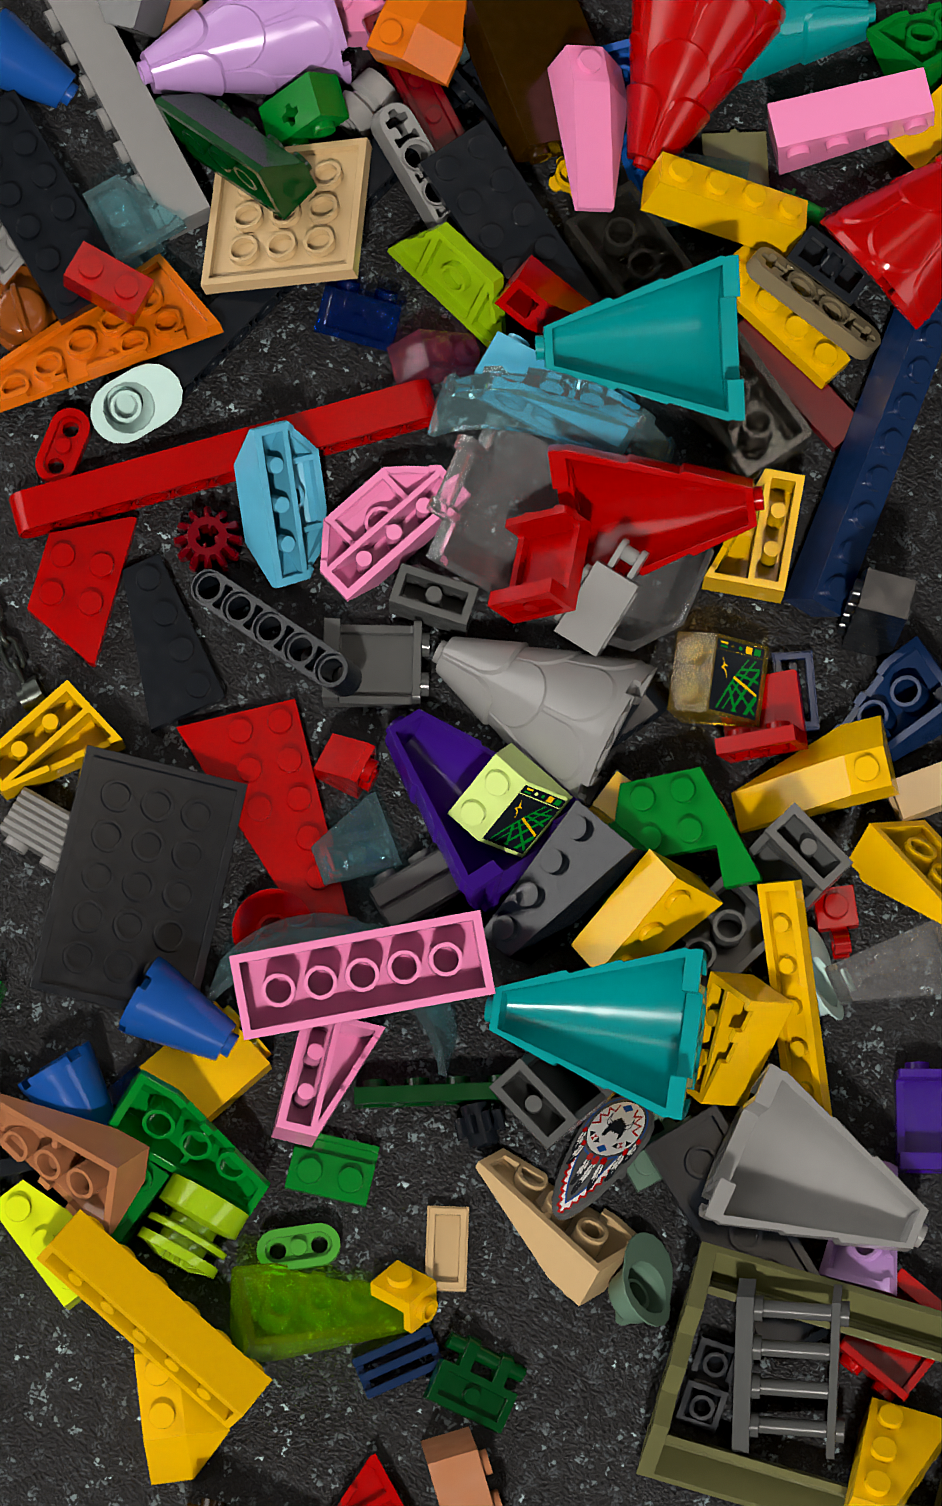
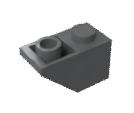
M97 0L105 23L133 34L158 39L161 36L170 0Z

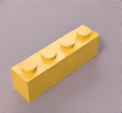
M662 151L643 179L640 210L755 249L768 247L786 258L806 232L808 200Z

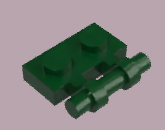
M452 1331L446 1340L445 1347L458 1353L456 1363L454 1364L439 1358L422 1398L490 1431L501 1434L518 1394L503 1387L508 1377L520 1383L526 1375L527 1367L515 1362L514 1356L504 1351L498 1354L482 1346L481 1340L471 1335L463 1337ZM474 1361L491 1369V1375L488 1380L470 1372Z

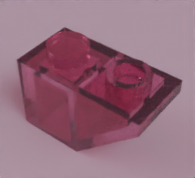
M418 329L387 347L396 385L418 379H427L431 385L472 376L481 361L475 335L469 333Z

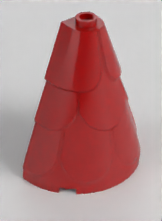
M632 0V33L629 36L630 84L626 87L627 158L633 160V166L649 172L662 151L679 156L710 121V114L743 79L742 75L781 31V25L786 18V10L777 0H768L767 2L764 0Z
M942 154L935 156L934 162L895 178L888 185L852 201L836 212L824 217L819 222L828 237L848 252L882 289L893 306L916 330L924 321L931 317L942 299Z
M552 444L548 447L553 489L558 491L559 505H568L575 508L578 514L592 523L584 567L587 563L594 566L597 560H602L608 564L622 540L626 538L630 540L629 545L640 552L646 550L649 552L648 558L637 576H644L688 554L695 556L756 527L757 511L765 510L763 487L755 486L753 478L686 462L680 466L634 454L623 455L574 444ZM620 559L615 569L627 576L633 566Z

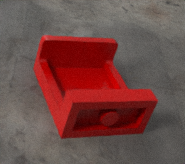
M556 505L551 509L526 512L522 516L506 519L505 528L518 537L510 584L508 588L490 591L487 606L513 624L575 611L592 523L578 514L575 508L568 505Z
M903 1268L897 1271V1296L882 1293L942 1311V1300ZM845 1335L840 1341L841 1356L839 1363L855 1376H858L860 1372L864 1373L874 1382L870 1388L887 1402H892L894 1399L898 1403L904 1402L912 1389L935 1362V1360L850 1335Z

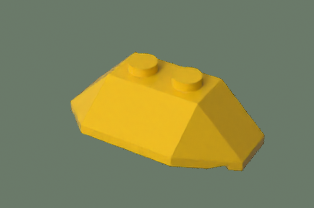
M134 1346L143 1442L151 1485L194 1480L228 1435L230 1428L227 1429Z

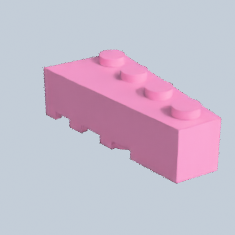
M924 67L767 104L768 132L779 175L899 136L920 134L926 131L928 127L934 126L935 110Z

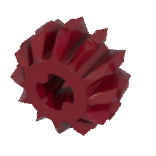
M206 506L204 508V517L201 518L198 517L195 511L191 510L188 515L192 524L179 522L177 528L183 535L174 537V546L181 549L177 554L179 561H190L189 570L193 573L198 571L202 565H204V569H213L212 566L218 565L222 572H226L228 565L225 558L231 561H238L239 552L235 548L243 545L242 536L235 534L239 529L238 522L236 520L227 522L228 515L224 510L218 512L215 518L212 515L211 507ZM210 535L211 540L214 538L215 545L207 547L206 543L202 544L201 539Z

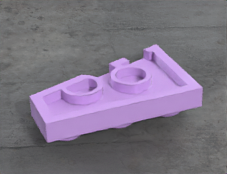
M883 1161L898 1177V1167L890 1162ZM828 1240L818 1271L821 1276L897 1296V1251L835 1245L832 1240Z

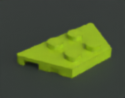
M447 221L402 239L388 248L387 252L487 348L497 331L506 335L505 311L495 304L504 289V275Z

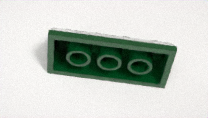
M201 93L159 96L154 101L183 151L283 220L317 188L309 172L312 167L298 152L290 154L273 135L268 134L265 137L246 117L241 119L235 117L230 108L221 100L217 99L213 102Z

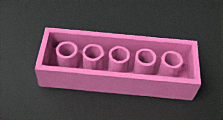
M480 910L229 956L244 1040L496 994Z

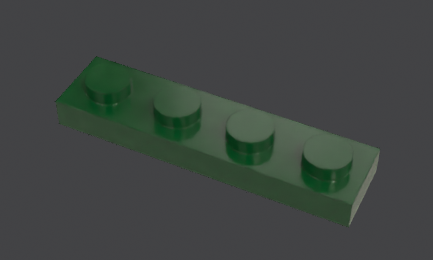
M501 1075L488 1076V1082L471 1083V1077L468 1076L447 1077L446 1084H429V1078L404 1079V1085L388 1086V1081L385 1079L362 1081L363 1087H354L355 1109L456 1106L481 1101H490L491 1104H503L489 1089V1086Z

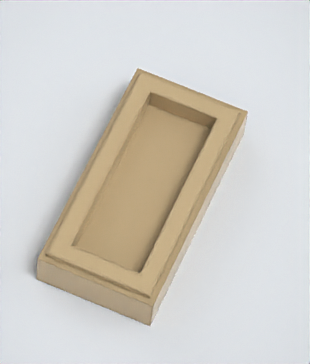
M427 1205L425 1275L436 1280L437 1291L466 1292L469 1207Z

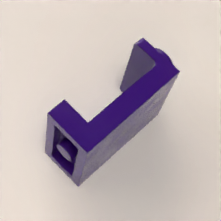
M929 1062L904 1063V1069H898L894 1073L895 1165L898 1167V1173L942 1174V1069H930Z

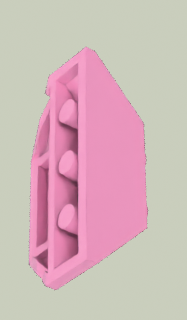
M441 465L381 468L323 519L320 573L347 602L379 586L401 566V563L404 564L438 534L466 499L468 493Z

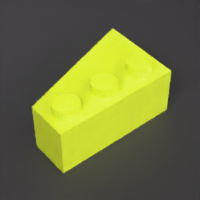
M22 1180L0 1197V1221L61 1304L67 1310H70L81 1302L82 1299L36 1258L72 1219L73 1215L35 1187Z

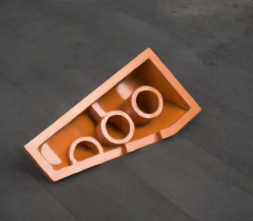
M387 0L379 14L366 47L377 62L448 87L463 53L464 16L467 13V0Z

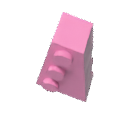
M351 1020L297 1030L271 1137L312 1147L386 1027L359 1020Z

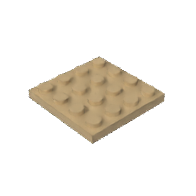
M368 138L284 147L290 154L298 152L310 163L312 169L309 172L317 186L285 220L215 173L201 278V287L205 294L358 279L372 151Z

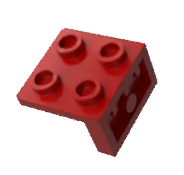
M794 669L761 675L755 720L722 712L725 737L714 739L716 755L729 763L809 749L799 673Z

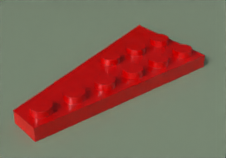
M291 699L176 727L204 774L248 784L238 827L277 888L295 894L308 906L314 920V940L352 934L353 930L296 700Z

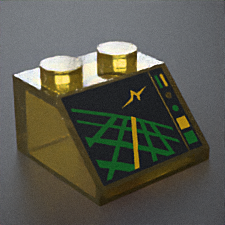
M678 631L667 710L681 723L759 727L769 648L718 633Z

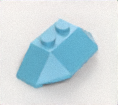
M283 420L249 429L234 463L245 544L273 588H280L310 579L314 570L312 566L321 552L323 519L328 516L319 450L305 436L294 429V426L289 421Z

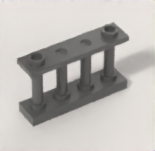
M739 1278L736 1299L731 1452L749 1453L751 1437H759V1433L827 1438L826 1459H834L836 1443L844 1444L845 1418L837 1417L841 1327H849L850 1301H842L843 1285L834 1284L832 1304L764 1300V1295H756L757 1279ZM763 1317L831 1322V1342L817 1343L763 1339V1334H755V1321H763ZM762 1356L830 1361L829 1382L761 1378V1373H753L754 1360H761ZM760 1395L828 1399L827 1421L760 1416V1412L752 1411V1399H760Z

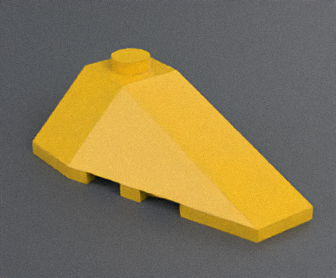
M879 715L838 726L809 744V749L796 752L733 791L731 796L739 832L745 833L769 827L793 803H796L811 817L900 795L882 716Z
M925 820L869 823L849 857L853 861L851 866L859 873V878L873 889L942 924L941 836Z

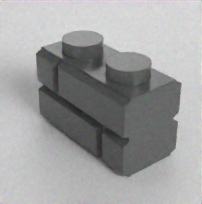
M425 848L408 859L410 866L397 873L393 868L388 869L372 880L375 886L369 889V895L388 927L422 921L464 897L463 893L458 890L439 849L431 852L429 848Z

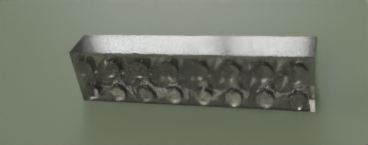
M632 180L617 188L615 205L611 212L581 211L565 221L564 240L604 296L612 300L662 278L665 280L694 267L658 216L640 210L642 194ZM738 328L740 379H744L745 420L726 421L686 408V410L731 473L753 478L755 484L760 479L765 468L777 470L809 449L814 432Z

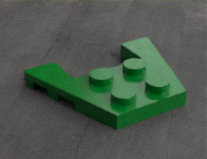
M697 767L620 784L615 822L646 848L655 851L665 858L717 848L724 888L728 890L763 882L762 874L747 851L746 845L731 822L704 769ZM615 888L603 897L602 906L616 890Z

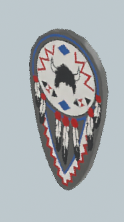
M623 1096L610 1099L583 1122L573 1139L555 1182L552 1196V1212L557 1219L566 1220L583 1211L596 1201L617 1179H623L626 1176L627 1168L646 1146L652 1135L655 1120L652 1111Z

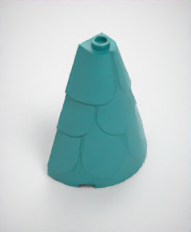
M777 0L786 10V18L781 25V31L742 75L743 79L737 85L750 80H759L798 63L806 65L866 41L867 29L869 26L876 24L875 2H869L868 0Z
M739 255L719 256L665 280L662 278L614 300L606 298L544 326L543 335L535 336L536 360H544V367L546 369L612 391L619 388L666 405L669 403L726 421L745 420L744 379H740L736 300V297L740 296Z
M681 948L625 962L618 960L572 973L562 970L495 987L496 994L493 997H488L486 1000L484 1020L485 1022H490V1031L553 1066L560 1064L602 1089H610L663 1118L670 1117L676 1120H683L690 1107V1099H685L687 1089H695L702 1051L707 988L700 983L701 975L707 976L708 972L706 953L702 949Z

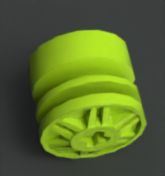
M172 1173L159 1198L172 1208L173 1211L169 1217L157 1212H150L147 1217L162 1227L161 1232L158 1234L142 1226L136 1236L145 1241L153 1253L188 1273L204 1275L214 1279L218 1269L203 1260L204 1256L208 1253L220 1260H225L227 1254L213 1243L216 1235L236 1240L249 1215L197 1183L179 1174Z

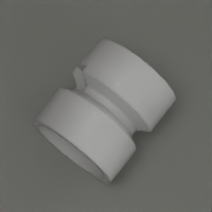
M370 67L366 68L351 83L352 92L345 90L342 93L349 118L339 126L352 139L369 138L372 135L370 127L373 115L386 105L394 102L402 103V100L386 78Z

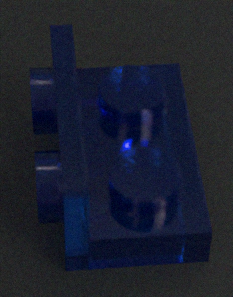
M351 279L339 280L337 282L330 281L326 284L314 332L391 352L401 315L407 303L398 300L399 293L383 288H376L375 293L360 289L361 283Z

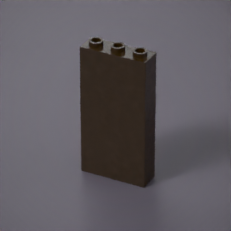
M467 0V13L464 16L463 28L464 42L512 162L516 164L529 161L530 164L534 165L542 163L550 157L561 155L564 157L547 68L566 45L596 46L578 0ZM627 121L625 124V132L627 131Z

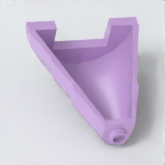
M209 0L198 10L192 9L142 51L140 54L141 61L137 62V69L143 84H150L154 94L181 95L201 93L204 96H222L223 93L274 95L308 71L336 74L342 91L349 89L352 81L351 64L349 61L343 62L342 54L348 46L334 0Z

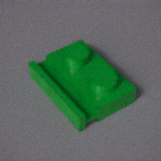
M320 1133L312 1147L295 1143L284 1188L366 1207L380 1147Z

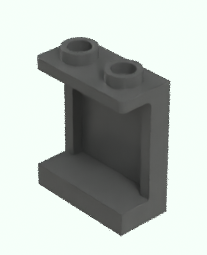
M324 618L323 642L360 668L362 682L359 689L347 697L337 696L322 686L323 707L420 709L421 696H429V672H421L422 657H430V633L422 632V621H414L413 626L341 624L340 618ZM343 666L334 671L332 682L342 677Z

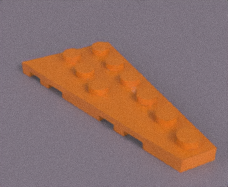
M158 253L135 269L154 280V293L134 326L97 306L62 326L59 321L55 322L0 359V413L215 336L224 331L215 316L166 259Z

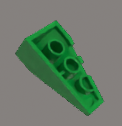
M940 2L929 4L927 11L912 15L907 10L894 13L867 29L866 37L884 76L924 67L930 94L942 85V4Z
M143 1069L133 1078L108 1121L107 1126L117 1128L149 1146L148 1159L172 1173L179 1174L235 1205L249 1216L270 1186V1182L180 1090Z

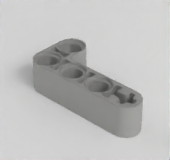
M395 102L386 105L378 110L371 119L370 128L374 138L427 228L429 229L446 222L450 215L440 200L436 203L427 198L425 187L428 181L419 168L410 166L405 159L407 148L416 150L420 156V162L435 153V150L414 114L406 105ZM395 117L399 124L389 129L386 122ZM405 135L409 137V140L397 146L395 141Z

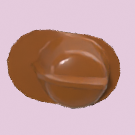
M22 265L5 285L0 283V344L9 352H12L56 322V316L27 267Z

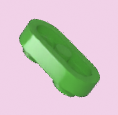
M314 1223L270 1230L259 1239L256 1252L259 1262L265 1269L275 1273H282L331 1264L339 1255L341 1243L339 1235L334 1228L324 1223ZM317 1238H323L328 1243V1247L323 1253H316L312 1250V1243ZM276 1244H281L286 1248V1254L281 1259H274L270 1255L271 1248Z

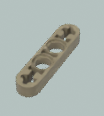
M760 247L746 263L747 273L754 282L852 357L866 360L881 344L878 331L869 322L775 250L768 247Z

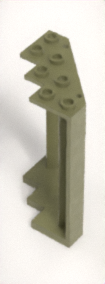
M702 1241L673 1336L672 1346L656 1396L651 1420L644 1438L636 1474L743 1506H844L848 1484L740 1452H731L732 1450L668 1432L707 1294L736 1302L739 1278L757 1279L756 1295H764V1300L832 1304L834 1284L843 1285L842 1301H850L849 1327H841V1333L942 1362V1311ZM799 1320L831 1330V1322ZM942 1477L933 1506H942ZM910 1502L905 1504V1506H920Z

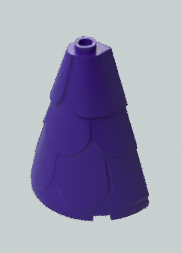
M420 709L406 717H397L386 729L385 744L412 804L417 805L433 843L437 844L458 890L463 893L468 904L476 911L479 908L484 912L497 910L577 799L573 797L523 858L480 842L447 813L496 752L482 746L480 740Z

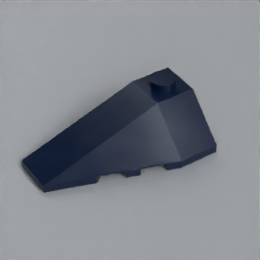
M918 636L914 637L882 662L876 670L877 676L864 693L860 692L854 700L855 706L843 722L834 727L835 729L843 724L881 715L892 762L942 735V666Z

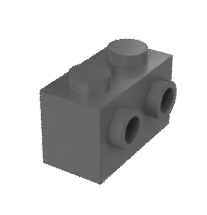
M401 563L389 598V613L413 621H422L423 624L466 637L479 600V587L473 586L472 582L460 577L453 576L447 578L435 574L432 569L422 565L413 564L409 566Z

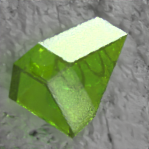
M278 1263L237 1266L231 1270L230 1329L233 1344L246 1357L252 1358L258 1363L282 1360L408 1332L404 1330L403 1312L372 1296L370 1282L353 1279L351 1282L326 1277V1273L312 1271L309 1274L290 1270L288 1265Z

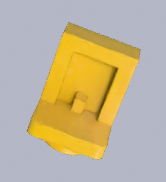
M396 1260L370 1282L372 1296L403 1312L404 1330L410 1333H414L424 1323L431 1321L437 1312L436 1280L399 1260Z

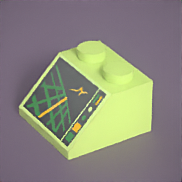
M510 743L492 757L447 814L478 841L523 858L573 797L516 746Z

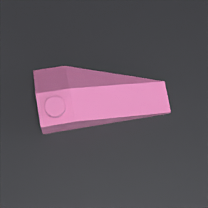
M566 45L547 70L574 210L611 212L615 205L626 124V89L622 69L603 47Z

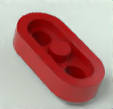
M65 408L53 416L35 459V468L43 483L76 474L91 437L90 422L82 411L76 408ZM68 427L79 429L78 433L73 437H67L64 434ZM58 462L64 465L63 470L59 473H52L50 471V467L54 463Z

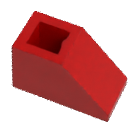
M332 733L313 768L315 778L356 799L359 798L363 790L370 792L380 773V770L377 769L379 761L376 760V748L374 745Z

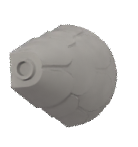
M453 636L448 642L442 640L432 660L437 664L436 673L484 725H490L508 745L512 743L569 794L591 805L603 780V777L598 774L632 704L640 705L657 670V667L646 664L642 660L608 656L595 657L594 655L582 654L581 651L529 647L527 642Z
M769 1064L750 1090L755 1096L745 1102L744 1106H740L718 1150L702 1192V1197L709 1200L708 1205L701 1203L699 1207L700 1217L713 1221L717 1225L774 1231L784 1236L832 1240L835 1245L902 1252H907L913 1249V1247L918 1248L928 1231V1225L924 1221L929 1210L878 1156L872 1157L836 1117H831L787 1071Z

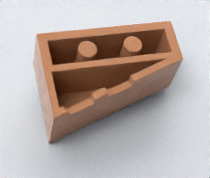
M469 1426L420 1441L439 1506H502L498 1490L489 1491L485 1478L486 1475L493 1474L486 1448L477 1450Z

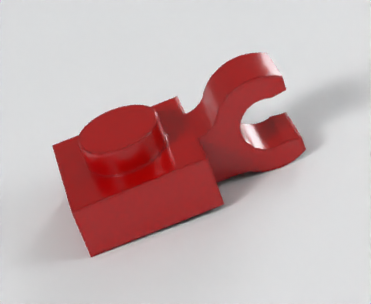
M853 885L830 887L813 905L816 931L818 933L829 932L833 960L850 958L849 953H852L848 929L858 928L859 926Z

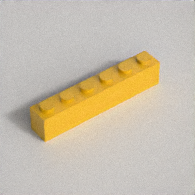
M81 1209L36 1258L227 1429L244 1416L272 1381L264 1373L263 1367L256 1360L246 1357L232 1344L231 1339L226 1333L213 1328L200 1316V1312L193 1304L177 1296L168 1287L163 1277L157 1273L150 1272L137 1260L136 1255L129 1247L115 1241L105 1232L103 1225L96 1218L86 1215Z

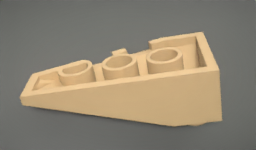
M504 1148L478 1161L475 1168L547 1277L578 1306L604 1292L613 1276L623 1267L628 1241L637 1233L617 1215L605 1208L602 1213H599L588 1206L569 1219H557L552 1212L554 1186L548 1183L547 1174Z

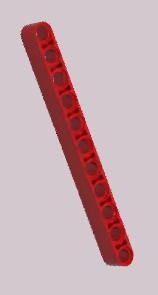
M418 379L23 489L12 494L8 500L18 536L23 539L35 538L235 482L234 463L249 429L283 420L289 421L294 426V429L305 436L319 450L321 458L430 427L439 422L441 417L430 381Z

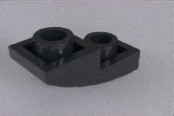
M704 1334L701 1335L675 1417L676 1420L716 1433L734 1376V1344Z

